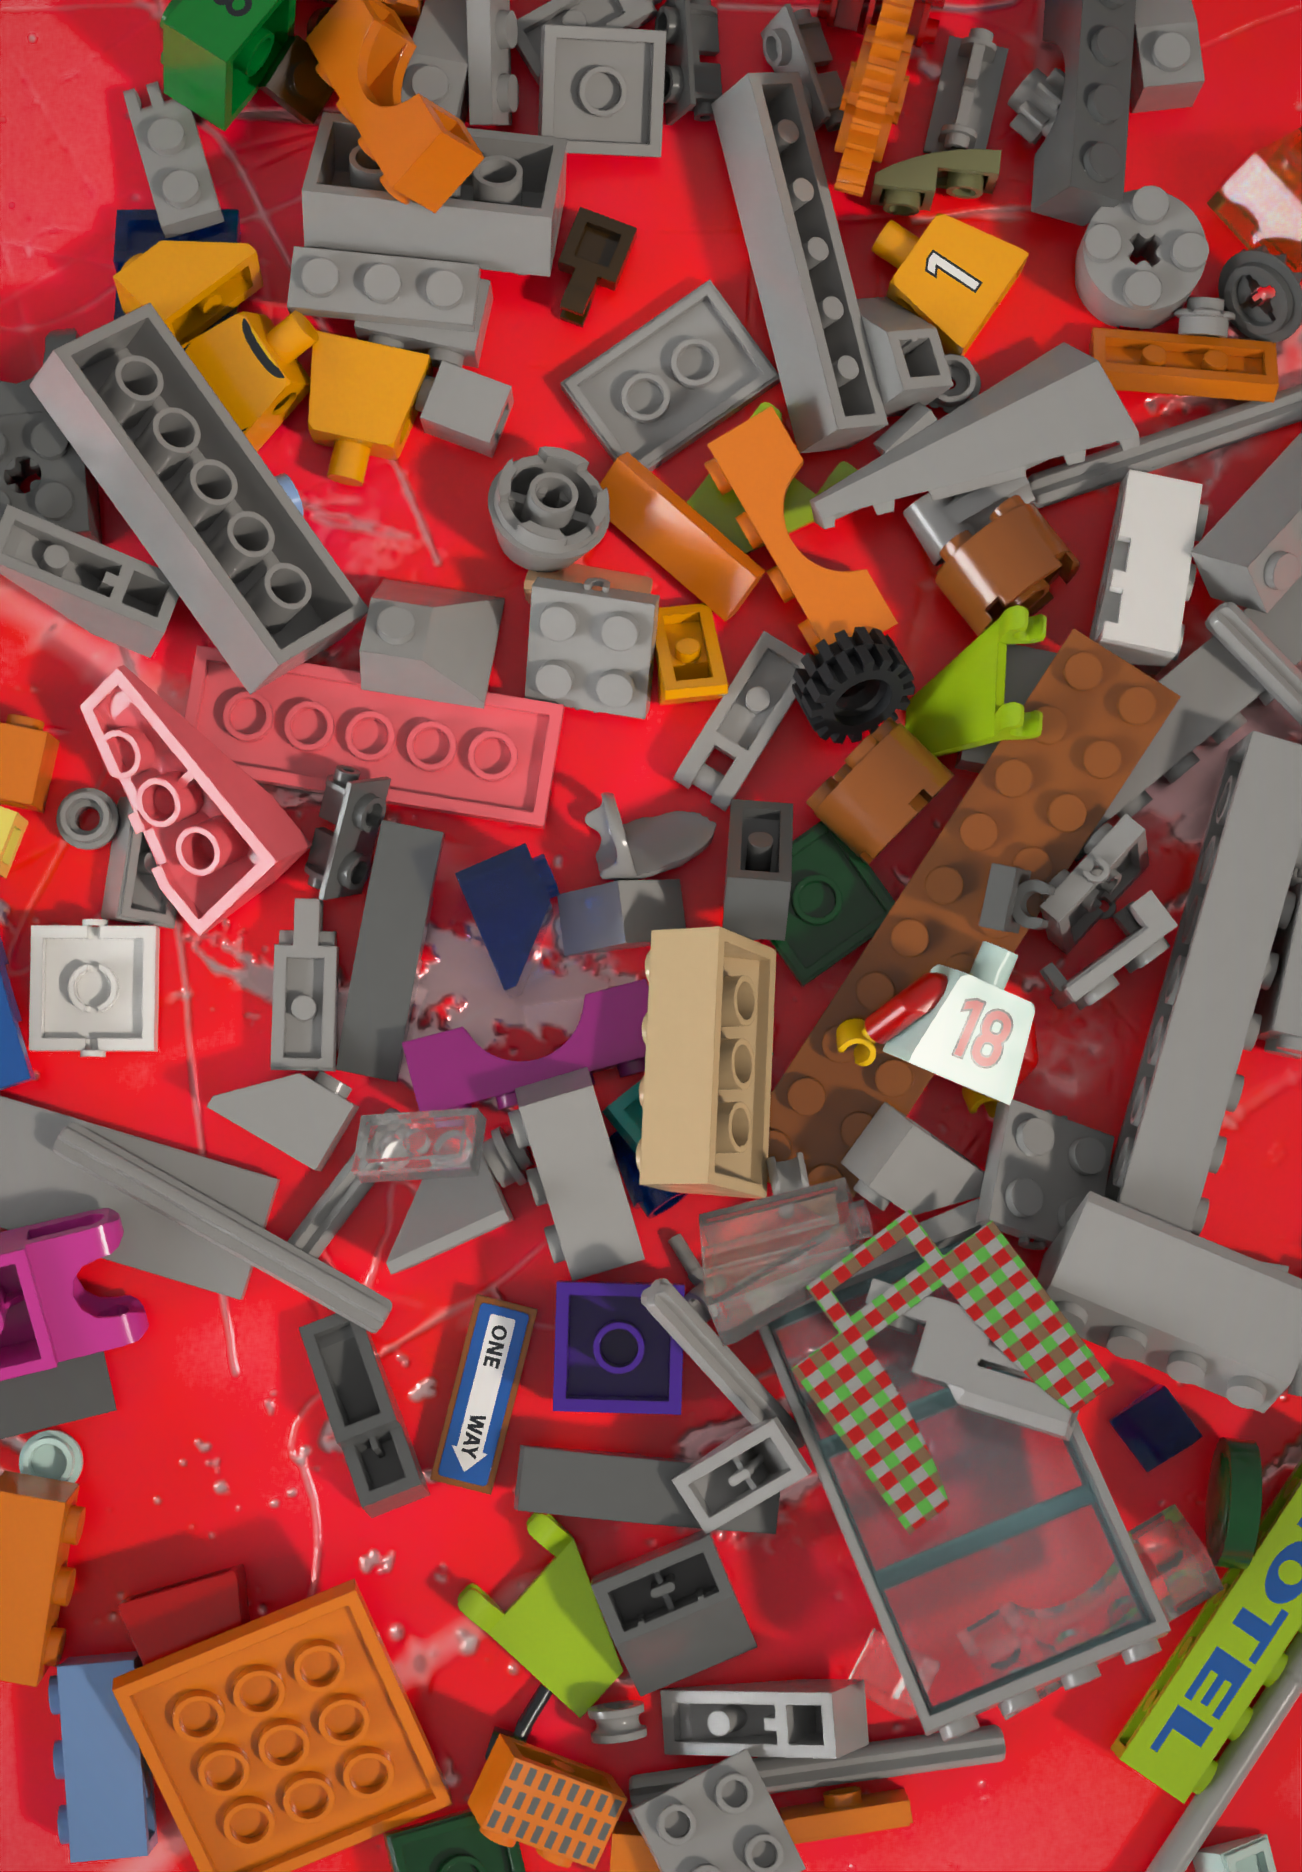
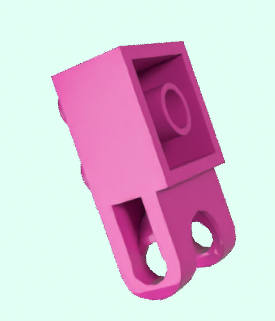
M110 1208L95 1209L0 1232V1381L56 1368L58 1362L134 1343L148 1330L149 1322L146 1311L137 1298L131 1295L98 1297L85 1290L77 1278V1274L83 1266L112 1254L119 1247L124 1229L120 1215L115 1210Z

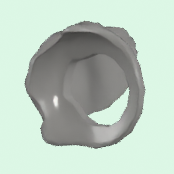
M609 792L601 793L602 803L600 807L588 812L585 816L586 824L598 831L601 836V844L595 856L599 874L602 879L613 881L639 880L683 866L712 843L717 826L715 822L710 821L708 817L702 816L700 813L673 811L655 817H642L623 824L615 796Z

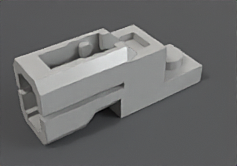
M873 1278L865 1303H870L894 1284ZM929 1295L887 1326V1328L910 1335H915L918 1325L925 1327L911 1372L921 1380L949 1388L955 1401L962 1408L1070 1441L1079 1410L1072 1413L1036 1383L987 1369L986 1367L988 1366L1030 1379L990 1340L960 1304Z

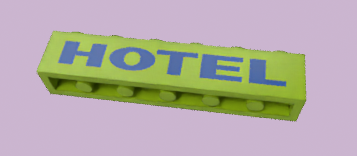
M1302 1458L1260 1520L1257 1543L1251 1563L1246 1569L1229 1568L1110 1747L1121 1761L1183 1804L1192 1792L1199 1795L1208 1786L1218 1767V1763L1213 1759L1227 1738L1234 1741L1245 1730L1253 1714V1709L1249 1707V1704L1262 1685L1268 1688L1279 1678L1288 1661V1655L1284 1653L1285 1649L1297 1631L1302 1634Z

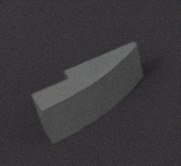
M337 1313L299 1327L336 1442L343 1450L362 1509L371 1518L430 1496L407 1427L370 1332Z

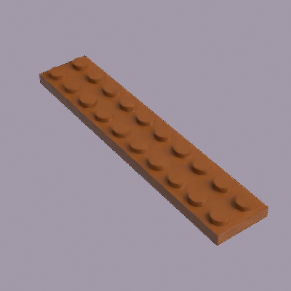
M1074 628L1024 704V712L1038 710L1043 713L1041 735L1033 739L1002 740L999 742L771 1093L768 1158L775 1156L776 1162H782L795 1158L797 1152L803 1153L810 1188L803 1193L797 1194L796 1201L834 1226L857 1192L853 1188L859 1181V1178L840 1162L884 1102H887L907 1116L934 1075V1073L883 1052L885 1044L877 1042L875 1043V1060L868 1066H859L855 1064L853 1050L858 1043L850 1045L842 1053L838 1052L836 1043L837 1028L841 1023L849 1019L855 1018L865 1021L874 1011L923 974L929 973L937 964L969 974L983 941L1014 953L1028 932V928L1020 925L1019 933H1012L979 926L992 863L1032 871L1030 880L1035 879L1048 883L1063 869L1068 870L1181 698L1177 693ZM1040 893L1032 894L1027 901V910L1033 917L1039 915L1041 912L1040 906L1044 902ZM769 1173L767 1178L768 1183H770Z

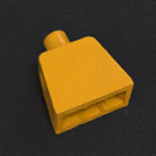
M316 330L319 340L312 345L308 430L315 443L333 447L327 477L341 484L363 486L370 456L388 460H397L400 457L419 412L415 410V404L420 387L427 375L433 377L434 370L430 355Z

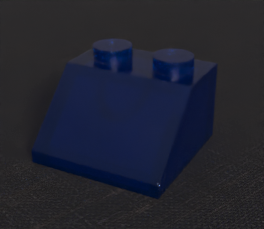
M526 843L455 873L502 986L510 999L523 993L554 916L550 899L560 895L544 853L532 858Z

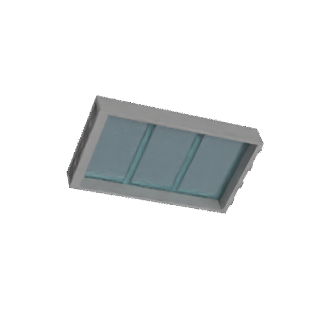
M979 1198L920 1222V1225L943 1256L983 1227V1225L975 1223ZM904 1237L832 1292L851 1317L867 1305L865 1301L873 1278L895 1284L925 1261L908 1238ZM854 1250L745 1294L752 1318L926 1736L939 1731L943 1742L949 1741L979 1728L980 1725L976 1715L1000 1705L1004 1716L1011 1715L1039 1703L1041 1700L1036 1690L1061 1680L1065 1691L1102 1676L1097 1664L1121 1655L1125 1665H1130L1162 1651L1158 1639L1166 1636L1171 1631V1628L1078 1420H1076L1070 1441L964 1409L957 1404L949 1388L921 1380L911 1372L925 1327L918 1325L915 1335L885 1327L866 1341V1343L887 1372L908 1407L930 1451L950 1502L947 1508L909 1535L791 1370L839 1334L806 1286ZM945 1284L930 1294V1296L960 1304ZM988 1366L986 1367L987 1369H991L1000 1373H1004L1013 1377H1017L1035 1383L1033 1380L1027 1378H1023Z

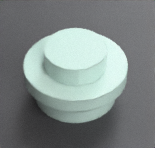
M45 1430L35 1434L24 1444L19 1456V1470L22 1474L75 1483L83 1469V1453L78 1442L68 1433L60 1430Z

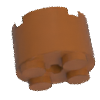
M1014 495L1001 503L989 517L992 522L975 535H972L969 530H965L953 537L939 552L945 563L936 572L935 583L977 637L992 625L1009 607L1020 605L1028 608L1029 617L1036 614L1054 598L1049 592L1050 585L1059 576L1068 584L1080 567L1078 559L1038 509L1031 503L1026 504L1019 495Z
M889 717L872 735L869 734L844 760L845 764L833 777L830 776L811 795L806 804L814 811L813 814L868 866L891 843L890 841L954 777V774L901 723L897 724Z

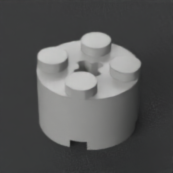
M1153 185L1124 192V201L1115 207L1101 206L1092 217L1085 231L1075 259L1074 277L1076 291L1087 310L1101 322L1117 328L1124 326L1139 328V330L1152 329L1172 319L1174 312L1177 309H1182L1200 280L1206 265L1209 245L1200 221L1185 203L1166 193L1162 188ZM1131 254L1136 258L1142 256L1148 262L1144 260L1135 265L1130 260Z

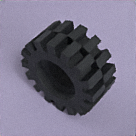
M855 627L852 637H848L845 630L834 633L836 642L828 645L826 640L823 639L815 645L819 653L814 656L807 652L801 659L805 668L795 669L793 678L796 683L792 684L793 693L813 730L825 741L831 737L833 743L843 744L847 735L852 743L862 741V732L869 730L872 735L879 727L878 725L887 718L891 717L894 721L899 719L895 713L896 709L906 710L910 704L907 696L914 695L915 686L912 682L914 677L888 634L884 636L882 631L873 628L868 634L865 627Z

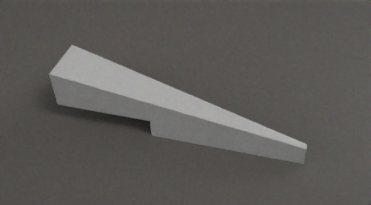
M1063 342L812 498L810 503L814 522L823 529L835 527L836 519L864 507L873 505L878 516L893 512L895 499L928 491L932 501L1012 481L1026 477L1027 469L1060 456L1064 457L1068 466L1085 461L1087 449L1114 442L1119 443L1123 451H1127L1140 446L1139 431L1100 362Z

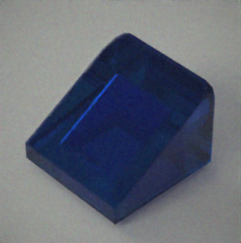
M1159 1383L1108 1420L1146 1472L1154 1469L1203 1437L1170 1391Z

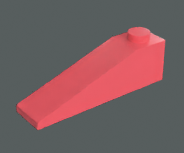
M125 665L117 667L80 705L110 776L120 780L134 813L128 815L135 834L143 832L157 866L151 870L160 890L199 937L206 934L274 883L312 846L311 842L272 795Z

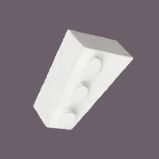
M1129 469L1119 487L1089 638L1140 671L1157 675L1171 660L1176 661L1181 650L1185 625L1182 624L1185 601H1188L1191 596L1197 568L1195 564H1191V551L1194 547V541L1200 542L1203 536L1208 516V505L1200 504L1203 484Z

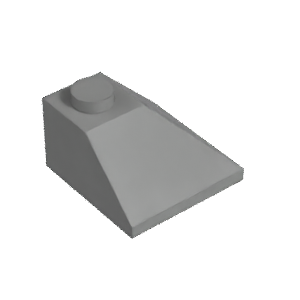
M383 579L371 597L359 649L361 689L484 709L505 598Z
M465 1145L432 1160L436 1172L423 1177L386 1261L391 1275L405 1271L515 1220L482 1151L470 1155Z

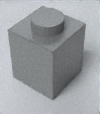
M442 360L436 377L429 375L425 377L416 399L415 410L422 412L420 419L424 433L493 458L514 404L512 386Z

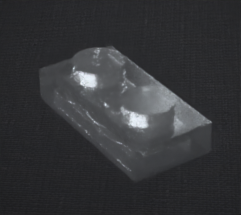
M478 1107L361 1115L351 1172L361 1183L479 1176L487 1119Z

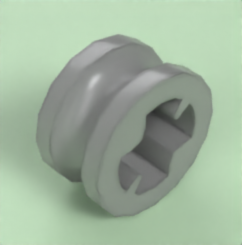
M639 1700L615 1701L588 1708L589 1719H593L597 1725L596 1729L591 1732V1742L595 1744H615L646 1737L647 1727L639 1722V1715L645 1711L644 1702Z

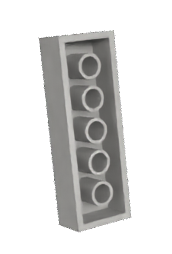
M151 303L52 351L29 387L250 695L340 641L368 613L369 608Z

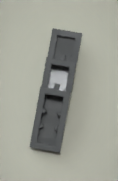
M386 820L381 822L356 947L336 1070L398 1082L404 1054L402 1042L407 1040L423 964L421 958L434 902L433 891L445 839L444 832Z
M104 1351L58 1362L56 1368L0 1381V1439L117 1410Z
M520 1445L514 1509L581 1518L702 1529L672 1482L676 1475L698 1460L650 1457L638 1453ZM780 1492L715 1530L776 1534Z

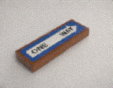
M481 1294L476 1295L430 1480L492 1494L538 1312L537 1308Z

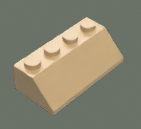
M720 926L651 930V949L645 959V974L649 982L648 1012L645 1014L642 1022V1036L646 1045L645 1075L642 1077L639 1085V1100L643 1108L642 1138L636 1148V1164L640 1172V1185L677 1193L767 1199L768 1168L766 1160L769 1153L776 949Z

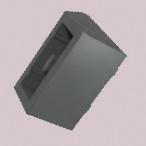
M703 1530L592 1576V1590L614 1644L640 1697L758 1647L711 1532L705 1534Z

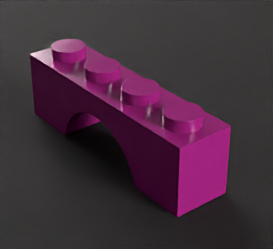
M646 978L585 994L582 1015L571 1037L559 1049L539 1059L511 1061L496 1057L482 1049L464 1027L402 1042L420 1116L426 1118L435 1115L438 1126L474 1117L472 1105L494 1099L497 1101L499 1110L518 1106L515 1088L588 1067L593 1085H595L593 1073L617 1067L620 1078L645 1072L646 1045L642 1036V1022L645 1014L648 1012L649 988Z

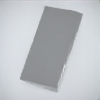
M120 797L117 804L120 823L111 843L101 918L174 929L177 909L157 884L151 870L157 864L143 832L135 834L128 818L129 814L134 813L128 798Z

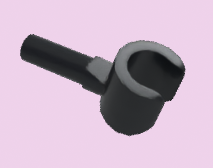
M541 1684L539 1685L519 1717L514 1732L497 1726L494 1727L485 1755L486 1760L499 1733L525 1743L527 1742L534 1723L553 1694L548 1688Z

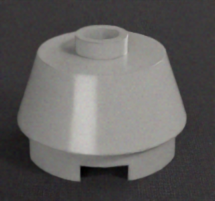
M544 446L539 448L537 455L523 457L514 462L513 458L510 459L495 476L489 488L488 509L502 551L517 565L536 572L560 571L569 567L589 552L604 537L610 521L609 493L607 487L603 490L599 482L587 471L589 462L585 458L566 449Z

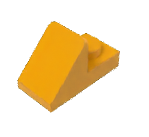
M704 603L659 608L655 645L659 705L717 700L728 694V682L711 608Z

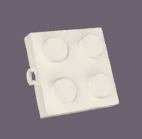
M82 919V925H31L29 1051L80 1052V1057H106V1052H158L160 928L158 926H108V920Z

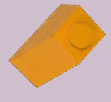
M161 240L145 253H139L131 257L123 265L122 269L113 276L123 312L127 314L151 303L180 345L197 337L264 286L257 251L249 243Z

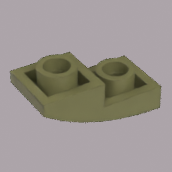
M956 149L929 153L895 163L875 173L870 205L883 206L885 212L893 215L911 216L918 214L919 210L930 211L936 188L946 189L948 195L962 199L978 198L983 193L993 194L999 176L1002 150Z

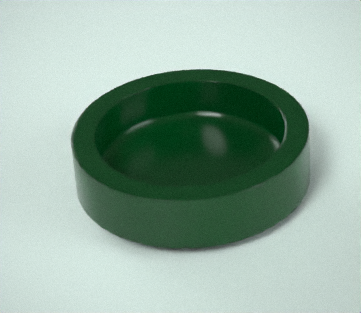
M1221 1437L1213 1454L1206 1493L1205 1532L1207 1553L1212 1566L1246 1569L1253 1558L1260 1525L1262 1506L1261 1456L1259 1447L1254 1440Z

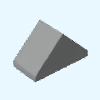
M680 879L618 880L557 895L565 957L651 946V930L686 928Z
M775 1416L743 1428L676 1475L672 1482L705 1534H708L808 1476L812 1470L778 1417Z

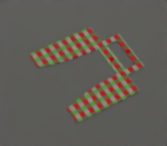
M908 1210L806 1286L839 1334L791 1370L909 1535L947 1508L950 1502L940 1474L920 1430L887 1372L866 1341L943 1284H945L967 1314L990 1340L1023 1373L1072 1413L1077 1412L1114 1384V1381L992 1220L943 1256L912 1212ZM904 1237H907L925 1262L850 1317L832 1291Z

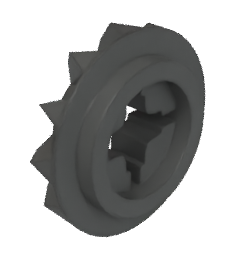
M1265 245L1253 250L1242 249L1232 256L1221 270L1218 292L1219 298L1225 300L1224 311H1230L1235 314V320L1230 321L1240 332L1256 341L1276 343L1289 338L1302 325V289L1300 286L1302 272H1292L1286 265L1287 253L1272 255ZM1270 285L1275 289L1276 293L1272 299L1266 298L1263 300L1259 298L1254 301L1252 298L1258 293L1257 290L1260 287Z

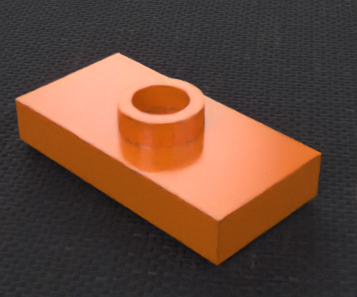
M857 1786L840 1787L825 1791L823 1793L824 1801L780 1808L781 1818L794 1844L906 1827L913 1823L910 1800L905 1788L862 1794L861 1788Z

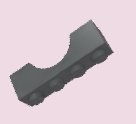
M1045 0L1042 41L1058 45L1061 49L1065 64V81L1056 119L1045 141L1034 156L1031 212L1084 226L1091 221L1101 206L1115 207L1124 201L1136 0Z

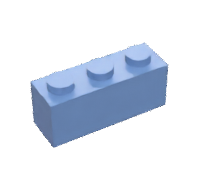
M137 1651L68 1657L57 1666V1675L50 1676L48 1697L50 1711L52 1715L60 1714L62 1740H55L53 1746L54 1774L57 1780L65 1779L66 1805H60L58 1809V1836L61 1845L69 1844L70 1863L148 1856L158 1843L153 1774L112 1691L113 1678L143 1666Z

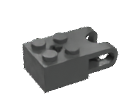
M75 328L56 329L47 334L45 337L43 364L54 349L80 337ZM37 373L31 379L17 384L0 381V521L8 504L102 544L98 482L29 387ZM37 474L41 479L32 481L30 492L24 493L20 489L22 482L27 477Z

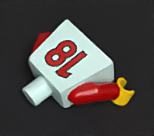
M983 941L969 974L937 964L929 973L923 974L874 1011L865 1021L853 1018L841 1023L836 1030L838 1052L842 1053L850 1045L858 1043L853 1050L855 1064L868 1066L876 1058L875 1043L885 1044L883 1052L963 1086L962 1095L969 1113L974 1114L978 1107L984 1103L988 1116L994 1118L997 1102L1010 1105L1015 1090L1036 1068L1039 1061L1035 1021L1033 1020L1035 1014L1034 1004L1004 990L1018 955Z

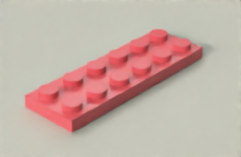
M197 645L184 718L257 783L324 793L327 776L334 775L336 766L344 765L359 770V780L379 777L391 778L385 801L386 804L545 829L565 708L563 704L487 692L485 706L482 709L362 690L359 671L310 663L300 664L250 695L217 648Z

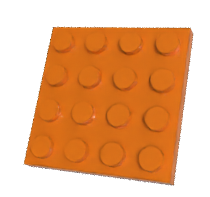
M355 1578L113 1678L112 1691L199 1872H291L452 1804L451 1791Z

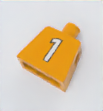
M940 213L934 217L920 238L891 219L883 228L871 249L873 253L898 269L889 283L886 297L935 326L944 355L956 354L960 356L965 355L1015 283L1029 253L1013 244Z

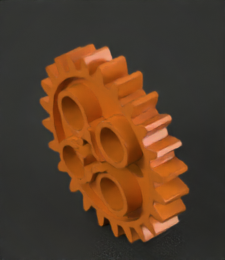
M883 0L877 25L867 24L858 61H852L839 108V110L844 111L834 151L843 153L834 190L862 197L872 161L882 162L891 125H897L910 78L905 73L915 35L907 34L906 32L915 0Z

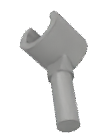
M797 1152L795 1158L787 1161L776 1162L775 1156L769 1157L766 1160L772 1193L774 1196L780 1197V1215L786 1220L792 1219L795 1216L797 1194L803 1193L810 1188L802 1152Z
M680 1233L669 1239L668 1243L687 1272L689 1280L695 1286L684 1298L704 1321L708 1322L728 1301L730 1287L721 1276L707 1274Z

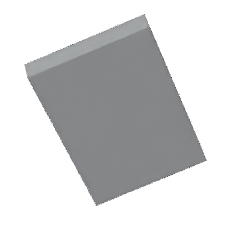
M709 279L560 382V386L613 462L620 455L629 452L652 472L780 383L778 372Z

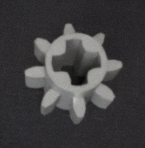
M1038 68L1034 69L1021 82L1008 100L1007 105L1018 114L1009 126L1030 144L1033 143L1035 145L1042 136L1046 138L1056 119L1065 81V73L1061 69L1054 68L1048 77Z

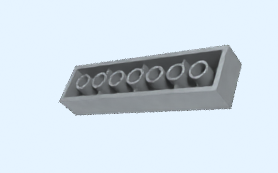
M1254 730L1231 747L1227 755L1109 1168L1104 1196L1198 1236L1204 1227L1210 1203L1208 1198L1201 1197L1208 1172L1214 1174L1218 1172L1226 1150L1227 1138L1219 1135L1225 1111L1233 1113L1236 1110L1244 1086V1076L1236 1074L1242 1051H1251L1253 1049L1261 1026L1262 1016L1253 1012L1260 988L1268 990L1275 977L1279 954L1271 952L1277 928L1285 930L1290 922L1296 902V893L1290 892L1288 889L1294 868L1302 869V745Z

